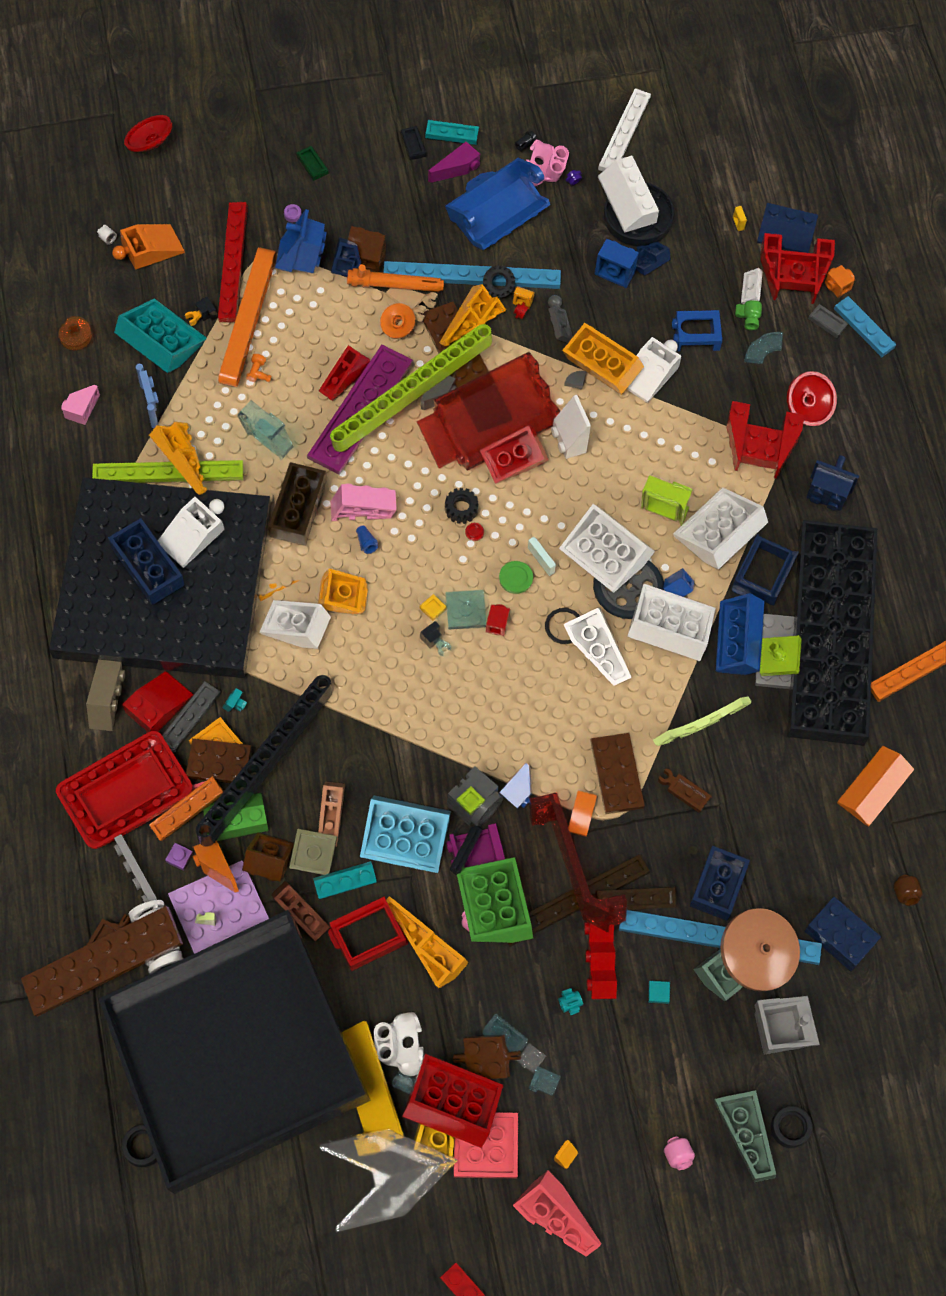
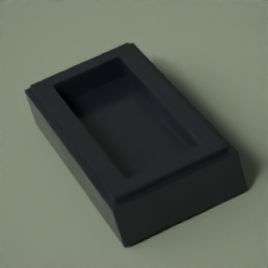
M417 126L401 129L400 133L409 160L426 157V151Z

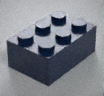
M712 846L690 907L727 921L731 915L750 860Z
M835 897L829 901L804 931L817 943H822V947L851 972L881 938L879 934Z

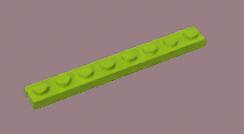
M243 460L199 461V474L203 475V481L243 480ZM171 462L93 464L92 478L134 483L187 482Z

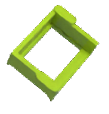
M649 475L642 491L641 509L645 507L646 510L674 521L678 520L682 526L689 507L686 505L693 489L677 482L671 484Z

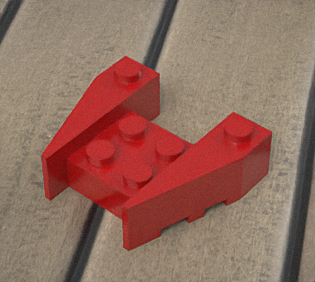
M765 233L761 243V263L773 300H776L779 289L811 292V304H814L834 258L835 240L817 238L813 253L782 250V235Z
M732 401L726 429L729 434L734 470L738 471L739 464L745 463L775 469L774 478H777L799 441L805 415L786 411L782 430L747 424L750 404Z

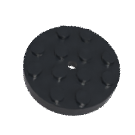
M645 182L659 210L657 223L625 233L608 198L606 199L604 222L609 232L615 238L625 244L645 246L658 242L667 235L672 226L674 207L669 196L659 187Z

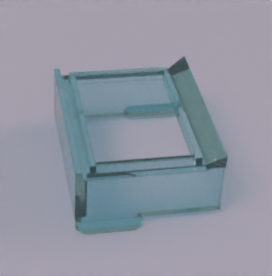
M252 400L238 413L237 416L247 435H253L271 452L279 456L280 460L294 447L284 428L285 424L272 413L268 414Z

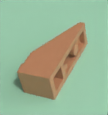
M325 782L322 792L318 833L337 836V846L345 784Z

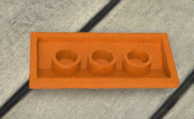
M882 746L837 803L869 827L914 771V768L901 754Z

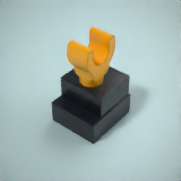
M208 297L195 303L197 312H187L185 314L186 319L193 318L189 321L190 326H194L200 318L203 321L209 318L213 321L218 318L217 311Z

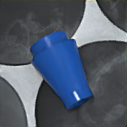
M366 526L358 527L356 533L361 551H364L366 554L375 552L378 548V541L368 531Z

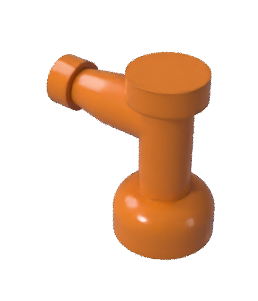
M253 354L251 358L253 365L250 373H247L246 379L256 382L258 378L270 383L272 376L258 371L260 366L265 364L266 358L260 354Z

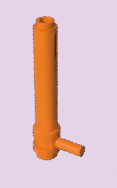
M363 264L358 269L348 270L347 284H351V286H377L431 292L443 291L444 280L440 278L370 272Z

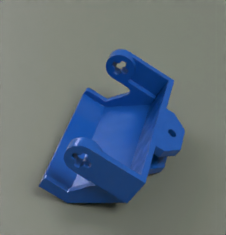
M517 158L497 172L481 173L467 182L466 192L445 207L450 221L456 223L473 246L484 250L490 245L497 243L505 235L510 234L518 226H522L530 218L537 216L539 212L550 205L548 198L541 196L533 183L538 184L544 180L542 170L535 164Z

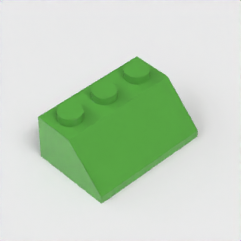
M261 793L253 794L217 841L269 831ZM215 802L211 803L208 807H206L203 810L204 816L214 805ZM229 802L226 805H232L234 802Z

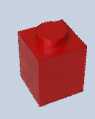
M491 604L486 623V633L500 636L505 635L510 608H506V606L501 604Z

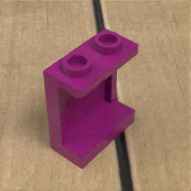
M496 823L488 825V829L482 830L464 868L505 860ZM449 834V841H446L448 853L452 852L454 859L467 834L458 836Z

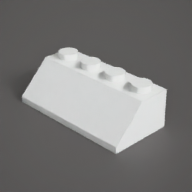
M633 156L616 160L598 175V179L624 233L657 223L659 210Z

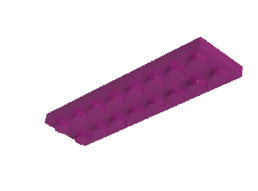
M381 344L307 454V459L340 475L363 438L347 450L338 452L332 446L331 431L402 381L412 366L413 360Z

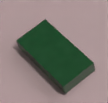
M312 146L296 152L298 159L313 181L329 174L327 167Z

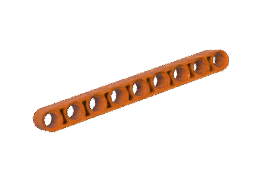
M259 247L257 249L220 369L219 384L238 387L276 262L277 252L274 250Z

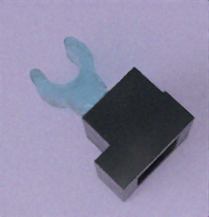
M434 621L420 632V639L429 648L436 644L439 655L443 656L444 652L441 648L446 647L450 651L451 645L441 640L440 625Z

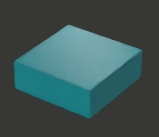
M649 981L648 1003L669 1004L670 982Z

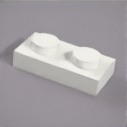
M760 268L744 273L742 304L751 300L760 301L763 274Z

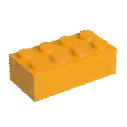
M586 323L581 326L562 350L569 361L621 395L644 368L638 356Z

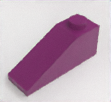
M464 142L428 170V181L430 183L466 175L472 170H476L480 165V153L469 143Z

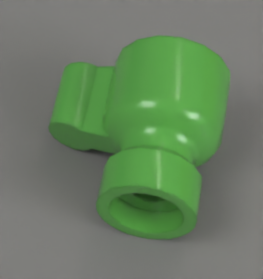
M755 300L747 301L743 305L737 304L735 316L747 318L744 327L748 330L759 328L758 319L761 317L762 304Z

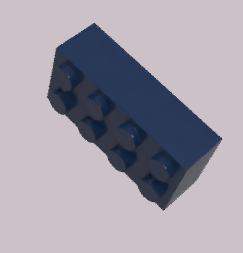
M141 518L108 537L111 549L151 605L185 585L182 574Z

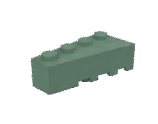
M756 1090L715 1099V1105L754 1182L776 1178V1171Z

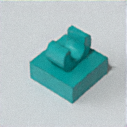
M237 688L234 689L222 708L229 712L234 707L241 712L247 704L246 701L240 699L243 692Z

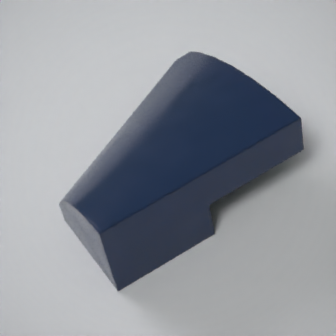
M659 242L637 247L639 255L636 270L644 276L671 260L669 248Z

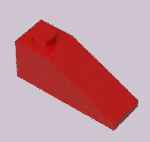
M348 345L322 384L319 392L333 401L363 373L370 359Z

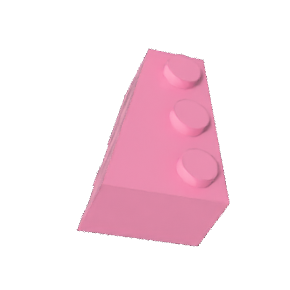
M341 484L331 500V521H337L338 517H349V520H355V517L367 516V519H389L396 511L395 490L385 487L372 488L367 485L353 486L352 484Z

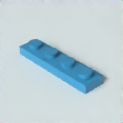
M849 296L835 305L834 310L881 357L895 348L896 344Z

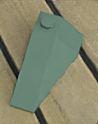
M721 949L693 969L703 984L724 1001L728 1000L742 988L727 972L722 961Z

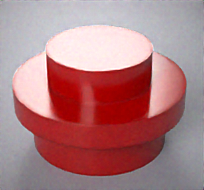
M524 302L521 305L518 303L513 312L516 314V319H522L528 309Z
M476 522L469 524L465 529L466 537L472 541L480 540L484 535L483 527Z

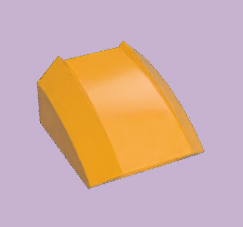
M328 569L320 583L317 604H321L328 611L362 614L366 608L368 593L366 579Z

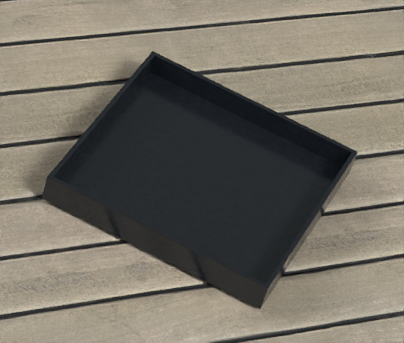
M83 477L49 648L52 658L98 663V659L122 662V666L245 678L271 511L270 496L207 490L205 493L198 495L193 488ZM194 497L201 501L208 509L212 500H221L224 503V510L222 513L215 515L222 521L225 530L184 568L169 556L182 574L185 585L151 605L111 549L108 537L141 518L158 541L179 511Z
M289 910L99 998L166 1188L173 1194L371 1101L295 919Z

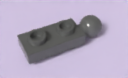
M552 295L548 299V305L550 307V319L555 331L554 334L558 340L569 343L573 335L566 310L560 308L562 305L561 297Z

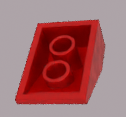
M527 426L480 450L495 484L549 461L532 426Z
M165 671L136 690L122 705L125 713L147 732H159L189 702L193 694Z

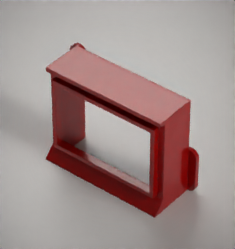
M385 896L330 922V929L328 930V935L334 947L341 950L351 971L408 944V939L400 925H398ZM384 909L397 936L352 958L339 930Z

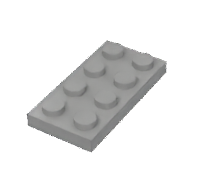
M763 615L762 638L793 636V616ZM760 672L755 674V686L790 689L791 674L761 676Z

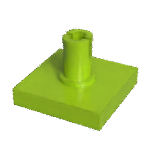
M799 635L762 638L761 676L799 674L801 637Z

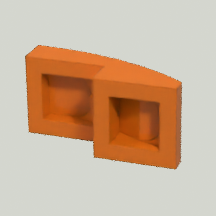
M582 791L577 792L567 832L587 837L597 795Z

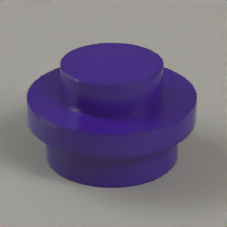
M573 170L569 172L566 182L570 183L571 186L578 183L582 179L581 171Z

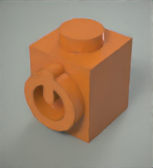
M841 265L828 271L825 284L838 298L852 289L855 278L850 269H845Z

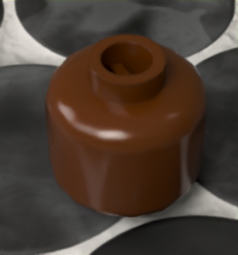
M902 875L893 885L897 900L907 906L917 904L923 895L920 883L914 876Z

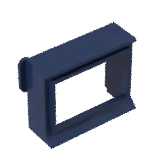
M757 534L735 578L732 592L740 596L751 593L774 606L799 551H791ZM758 548L785 560L771 591L744 579V575Z

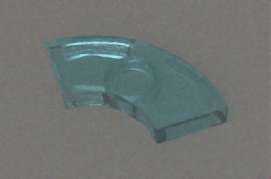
M783 332L767 333L752 342L747 350L744 362L762 364L763 359L768 353L781 351Z

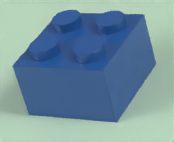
M606 239L597 255L595 275L627 288L635 274L639 252L620 245L616 241Z

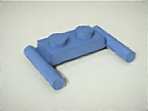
M137 364L136 371L140 387L144 390L148 404L147 410L151 427L155 428L158 425L155 403H159L156 392H152L151 389L154 387L152 376L148 377L147 371H144L142 364Z

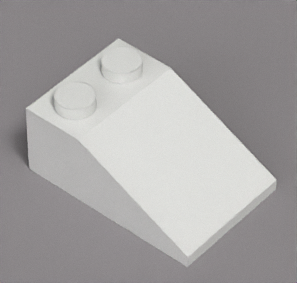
M574 395L556 416L551 428L553 437L557 438L559 442V451L564 454L566 459L587 452L591 425L577 395Z
M273 600L260 633L302 648L318 649L331 616L321 604Z

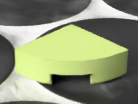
M206 912L205 915L199 913L196 915L195 923L215 926V913Z

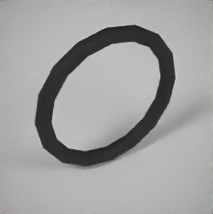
M559 608L552 611L545 621V631L548 637L560 644L573 643L571 639L560 640L554 637L549 630V621L559 612H568L577 618L580 615L569 608Z

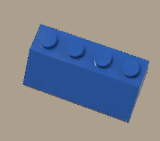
M751 593L720 601L716 672L740 675L760 672L764 601Z

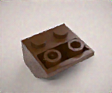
M351 226L348 240L357 244L361 264L365 265L366 269L380 272L386 256L385 235L379 232L368 231L361 227Z

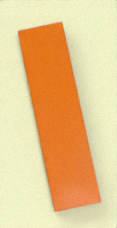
M212 776L149 825L158 839L163 841L217 800L224 790Z

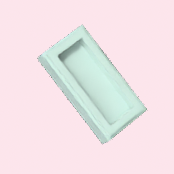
M535 537L529 539V551L545 572L551 576L555 573V562Z

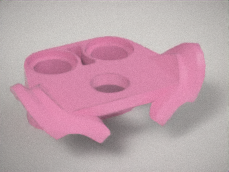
M536 139L530 146V150L533 151L531 159H526V161L537 165L544 174L543 181L556 182L565 169L569 152L564 146H557L554 149V146ZM535 158L542 159L543 164L538 165L535 162ZM541 181V182L538 183V184L533 183V185H534V186L540 185L543 181Z

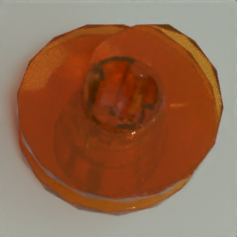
M79 316L67 318L66 322L59 329L61 344L69 350H80L86 347L92 338L89 323Z

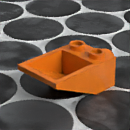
M137 224L122 229L120 233L123 246H116L112 251L113 257L117 260L124 259L127 254L135 270L185 253L171 224Z

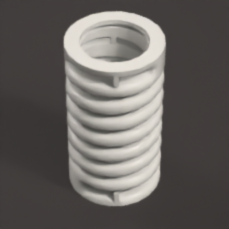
M153 900L136 906L129 912L131 922L162 908L164 902L162 900ZM150 908H153L152 910L143 913L144 911H146V910H148V909H150ZM180 947L146 962V965L149 966V974L161 970V967L182 960V952L179 951Z

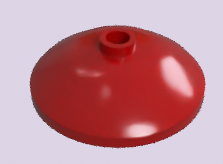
M156 115L136 124L125 136L124 144L127 149L133 152H145L160 146L171 132L172 122L170 118L165 115Z
M810 371L798 375L791 382L787 392V404L790 412L805 415L803 425L818 426L824 424L832 417L836 409L837 395L832 382L825 375Z

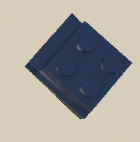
M840 455L835 466L817 460L810 477L812 482L806 498L810 499L813 503L827 505L831 510L841 511L848 494H852L859 475L842 469L846 459L844 456Z

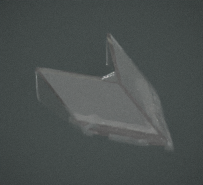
M389 1129L330 1140L320 1144L321 1150L371 1171L375 1183L372 1191L335 1228L336 1232L404 1216L458 1159L440 1153L438 1150L401 1136Z

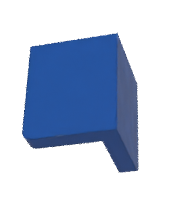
M684 568L667 577L664 581L665 591L682 597L691 593L694 589V580Z

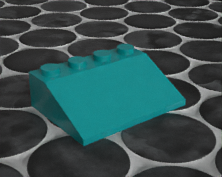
M152 299L119 315L114 331L115 334L167 373L180 367L207 339L156 299Z

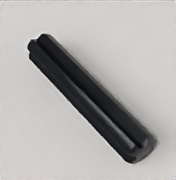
M472 826L450 867V871L453 874L457 875L462 872L482 833V829L479 826Z

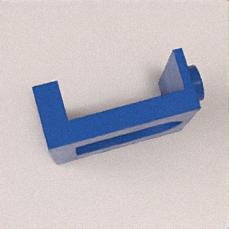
M719 310L676 312L675 318H672V329H675L676 332L673 340L677 343V351H680L681 345H712L713 351H720L722 332ZM686 320H710L711 334H687L681 329V324Z

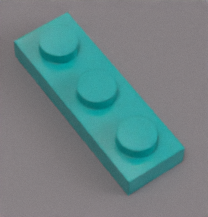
M428 120L425 138L459 143L467 142L476 145L479 127Z
M371 861L313 878L318 899L377 882Z

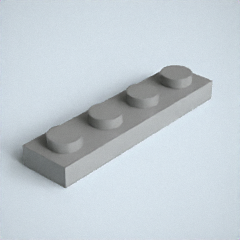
M122 835L115 837L116 845H114L118 856L123 855L126 860L123 862V865L127 872L133 873L135 878L132 881L136 889H142L144 895L141 897L144 903L157 900Z

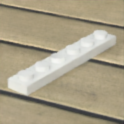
M634 89L599 164L598 170L604 171L613 162L623 158L649 102L650 93Z

